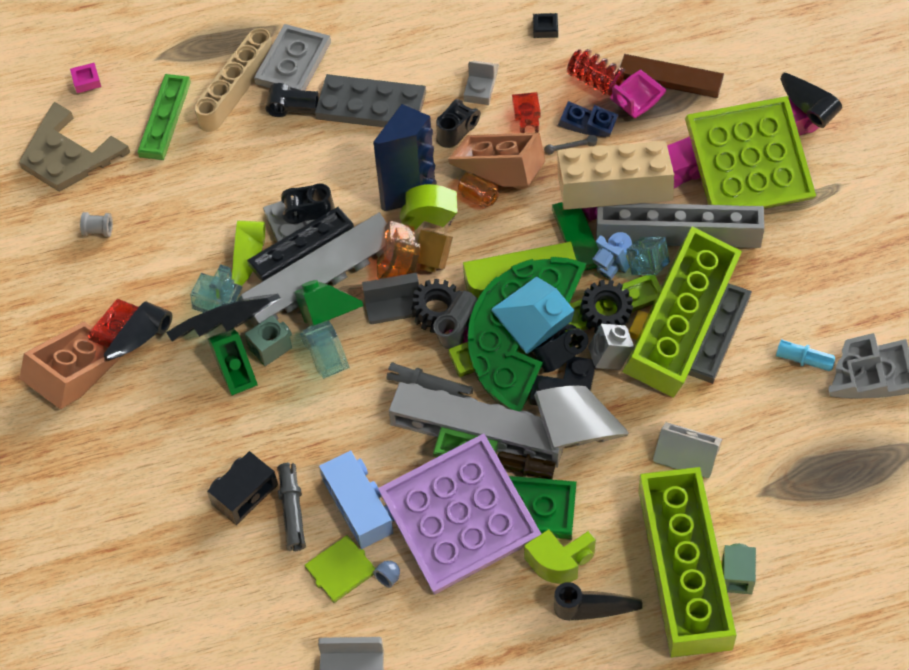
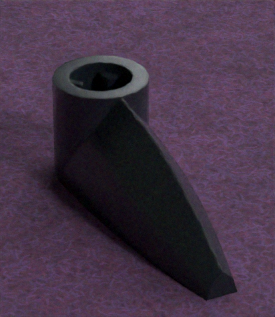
M783 72L780 80L788 97L798 108L807 114L810 121L816 126L824 128L842 110L841 102L833 94L791 74Z
M147 301L143 302L110 344L104 354V360L110 361L137 349L156 333L164 334L171 325L172 312Z
M571 582L560 584L554 594L555 614L562 620L567 621L609 617L642 609L641 599L608 592L581 591L578 585ZM569 599L571 600V603H565V600Z

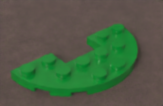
M562 257L540 260L530 259L511 266V269L499 277H495L476 301L471 313L468 329L470 361L483 388L497 403L506 409L522 411L543 362L517 352L519 344L491 311L492 308L535 277L555 287L570 304L586 268V263Z

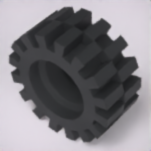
M434 279V284H431L430 280L425 281V286L420 284L418 289L415 290L411 314L412 318L415 317L417 325L422 322L421 329L426 330L427 327H431L430 332L435 333V320L447 312L460 290L456 292L454 284L448 287L449 281L444 280L443 284H439V279ZM432 300H439L444 302L448 308L443 312H434L427 308L426 304Z
M599 280L598 285L594 282L591 284L590 289L587 288L585 290L580 314H582V321H587L586 327L589 330L593 326L595 328L594 333H596L601 324L626 326L632 313L633 299L628 297L630 293L628 289L622 291V284L618 283L616 287L613 286V280H609L608 284H605L604 280ZM601 299L610 300L616 304L617 311L611 316L602 315L597 311L596 303Z

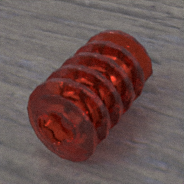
M581 49L576 50L567 66L568 75L575 76L577 80L583 81L588 86L592 85L593 89L600 90L603 95L611 96L613 94L612 87L621 85L625 68L620 67L616 71V63H611L608 66V59L603 58L600 61V54L598 53L591 57V49H586L583 53Z

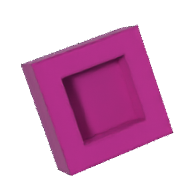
M95 63L70 69L77 93L101 87Z

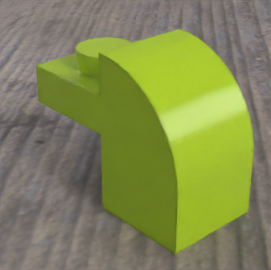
M432 184L420 185L406 192V205L402 207L400 212L402 232L411 235L424 221L444 227L457 214V192Z
M548 529L524 545V559L539 577L548 582L556 584L572 582L578 579V566L588 563L593 558L596 540L587 531L563 547Z

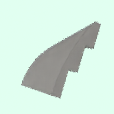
M872 333L845 340L842 357L838 360L833 384L829 386L831 397L862 399L909 394V347L907 339L878 345L875 334Z
M586 386L555 387L536 391L534 394L551 450L574 444L580 446L599 440L605 442L629 434L626 428Z

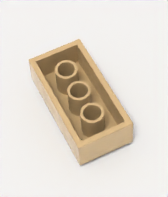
M666 141L557 150L558 180L564 210L673 201L674 172Z

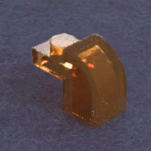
M389 221L385 226L386 249L377 260V280L414 273L419 260L420 243L415 242L414 227Z

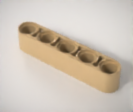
M263 28L252 30L197 100L195 113L198 125L203 131L217 130L254 82L257 71L272 47L268 30Z

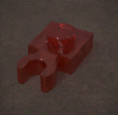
M538 93L513 94L515 121H520V133H525L526 126H533L535 133H538L539 118H541Z

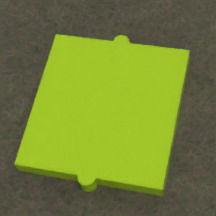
M348 535L305 564V568L316 580V586L322 588L334 603L372 577L375 567L366 558L365 551L363 549L360 550Z

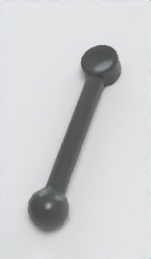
M590 135L585 140L556 146L548 144L545 146L544 151L546 154H553L557 150L586 144L595 146L597 144V137Z

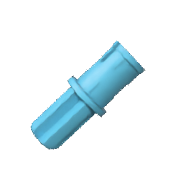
M781 339L776 353V357L801 363L800 366L803 367L806 364L831 371L835 363L834 355L810 349V345L802 346Z

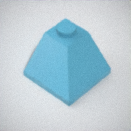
M538 277L532 279L491 310L526 354L569 324L574 314V309L560 292Z

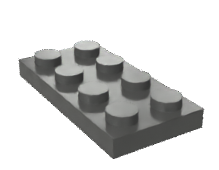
M326 74L315 111L316 119L385 127L401 104L421 112L426 95V86Z

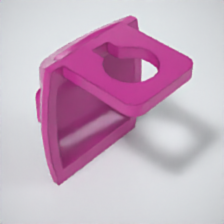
M639 70L627 78L620 86H613V94L610 99L635 119L653 107L665 94L666 89L645 72Z

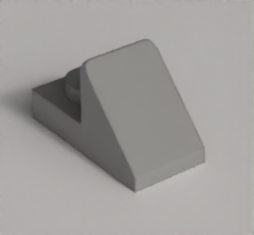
M475 60L469 61V77L464 92V102L489 105L499 64Z

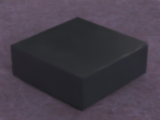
M558 13L533 14V38H558Z

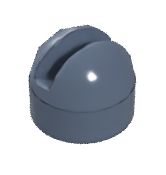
M391 560L384 561L375 568L373 574L381 584L391 588L399 579L400 569L395 562Z

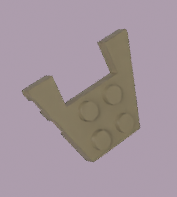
M54 102L19 161L23 170L60 192L86 178L91 170L99 166L104 168L110 165V160L119 155L124 157L130 153L128 145L113 136H110L94 152H90L59 133L74 118L71 111Z

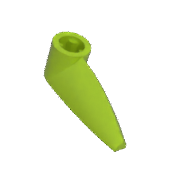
M237 221L231 281L232 292L238 291L253 272L248 266L247 260L262 251L265 243V222Z

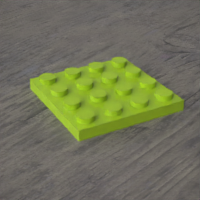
M788 96L687 114L685 117L708 205L763 206L766 209L811 200L816 197Z

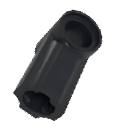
M274 83L269 89L265 107L266 112L274 117H284L288 112L315 114L319 100L318 91L292 90L284 83Z

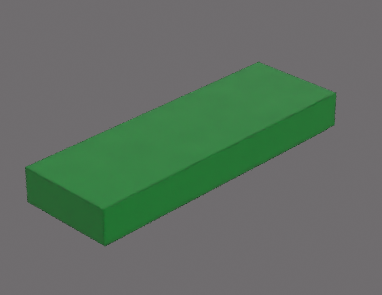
M562 202L552 204V212L565 243L571 242L576 260L587 264L584 271L597 268L598 266L593 262V257L599 249L582 208L564 210Z

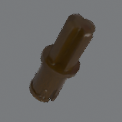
M503 451L498 453L497 457L504 469L521 472L523 477L531 475L553 479L555 461L530 457L531 454H527L526 457Z

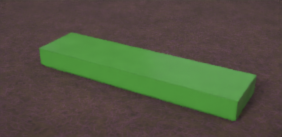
M165 74L138 149L140 158L165 159L191 83L189 76Z

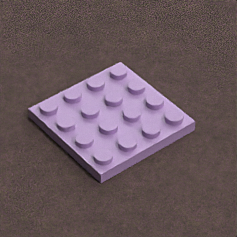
M484 433L378 488L434 595L524 548L525 544L541 535Z

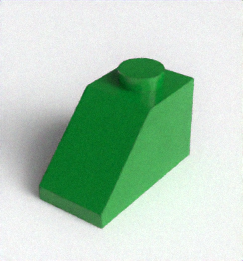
M318 280L302 284V289L294 292L304 323L312 326L364 306L361 300L328 284L318 282Z
M235 329L207 338L231 396L258 386L239 333Z

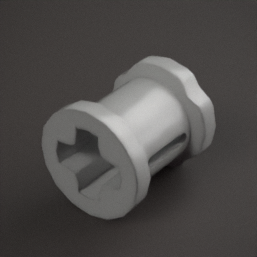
M88 212L82 213L80 220L82 236H88L89 234H104L105 237L111 236L113 229L111 213H105L104 216L89 215Z

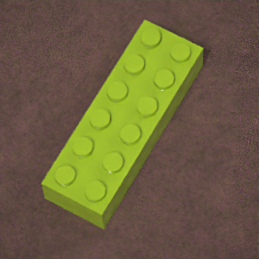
M693 226L691 227L680 245L635 342L634 348L623 368V373L673 398L675 397L687 378L742 253L741 250Z
M695 467L640 474L638 492L670 658L732 651L737 635L701 468Z

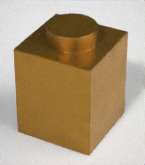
M420 230L413 262L419 263L420 269L435 273L436 268L445 269L453 237L429 230Z

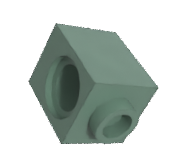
M273 315L245 333L250 351L265 367L292 349L290 340L292 333L289 327L284 322L279 323Z
M740 543L725 545L722 556V570L727 593H753L756 582V547H748Z

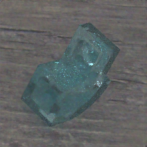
M220 264L214 277L204 273L200 274L190 294L192 309L204 313L223 304L237 301L242 286L234 283L230 267Z
M329 320L315 326L311 325L303 330V333H300L302 342L310 351L316 370L323 379L350 368L341 342Z

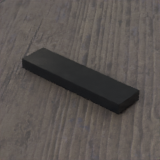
M338 206L248 259V266L263 282L354 228V224Z

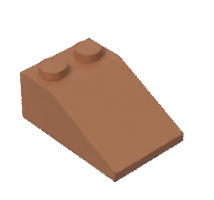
M540 133L467 135L449 157L448 161L449 164L503 187L514 186V188L520 189L529 186L545 163V156Z
M84 321L25 352L19 379L59 409H62L81 398L122 356L105 361L104 354L113 341Z

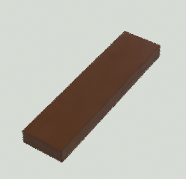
M624 54L618 71V78L626 80L634 73L642 70L664 88L718 98L724 78V73Z

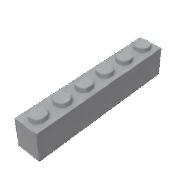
M654 203L597 207L596 240L601 235L608 243L609 238L613 234L623 232L630 236L632 245L680 246L693 226L733 247L761 248L764 234V207Z
M379 212L241 294L237 300L278 293L281 299L252 317L250 321L256 327L272 315L278 320L277 314L281 311L286 310L287 313H290L299 307L294 292L302 289V284L318 280V282L325 284L332 282L333 285H336L348 277L346 272L354 268L357 272L369 265L368 259L377 254L378 258H381L392 251L391 245L397 239Z
M400 382L389 409L391 426L435 437L439 436L441 427L475 436H480L484 433L487 439L498 441V453L503 451L526 457L527 454H531L530 457L555 461V467L557 468L564 449L562 447L551 450L542 418L528 411L519 412L506 409L500 404L490 405L478 402L471 397L462 398L450 395L443 390L434 391L426 389L415 383L406 384Z

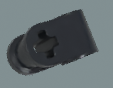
M455 99L436 120L438 144L445 148L456 146L469 131L475 128L481 116L480 110L476 108L471 109L465 106L460 99Z
M323 183L289 188L281 194V201L285 204L283 219L291 224L318 219L335 208L331 190Z
M567 324L533 349L532 352L538 361L543 362L541 367L543 372L549 373L560 368L565 362L583 352L588 345V336L583 330L576 328L572 324Z

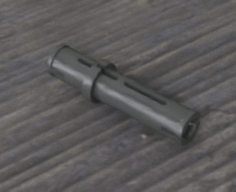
M392 362L388 370L399 374L387 372L386 378L389 381L392 380L406 384L415 383L426 389L434 391L443 390L450 395L462 398L471 396L461 394L460 392L469 395L473 394L472 386L423 373V369L420 368L414 370Z
M287 462L277 467L280 480L278 497L282 500L287 550L291 551L293 546V551H300L306 548L300 506L302 490L297 482L296 464L292 463L290 469V463Z

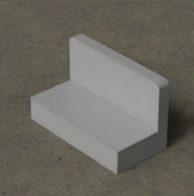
M666 422L661 428L653 461L675 469L700 467L702 477L709 478L716 455L720 450L722 439Z
M381 637L318 639L320 670H384V648Z

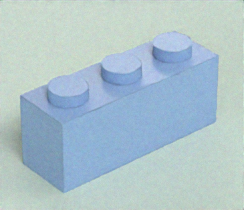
M349 451L319 466L322 481L361 549L393 534L392 522L394 519L387 505L383 506L379 499L382 496L377 484L374 481L370 483L367 479L368 471L361 458L356 460L352 451Z

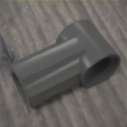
M460 291L447 312L439 316L434 322V331L441 345L446 349L461 345L464 341V332L469 325L471 313L478 300L470 292ZM454 329L451 333L445 334L446 331Z

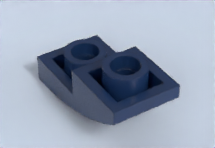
M568 101L558 126L586 135L610 137L618 114L594 105L591 111Z

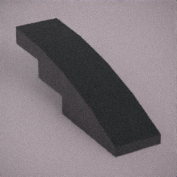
M277 293L226 303L189 318L166 333L173 342L184 337L194 329L199 337L213 331L220 325H223L228 332L239 327L281 298Z

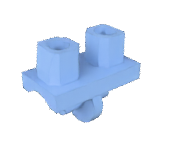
M623 232L613 234L609 238L608 243L600 235L596 240L599 250L593 257V262L598 266V273L612 280L618 270L626 273L630 267L626 255L632 249V241L630 236Z

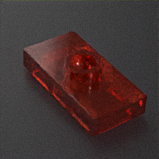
M117 298L88 333L89 340L109 347L129 318L138 309V306Z

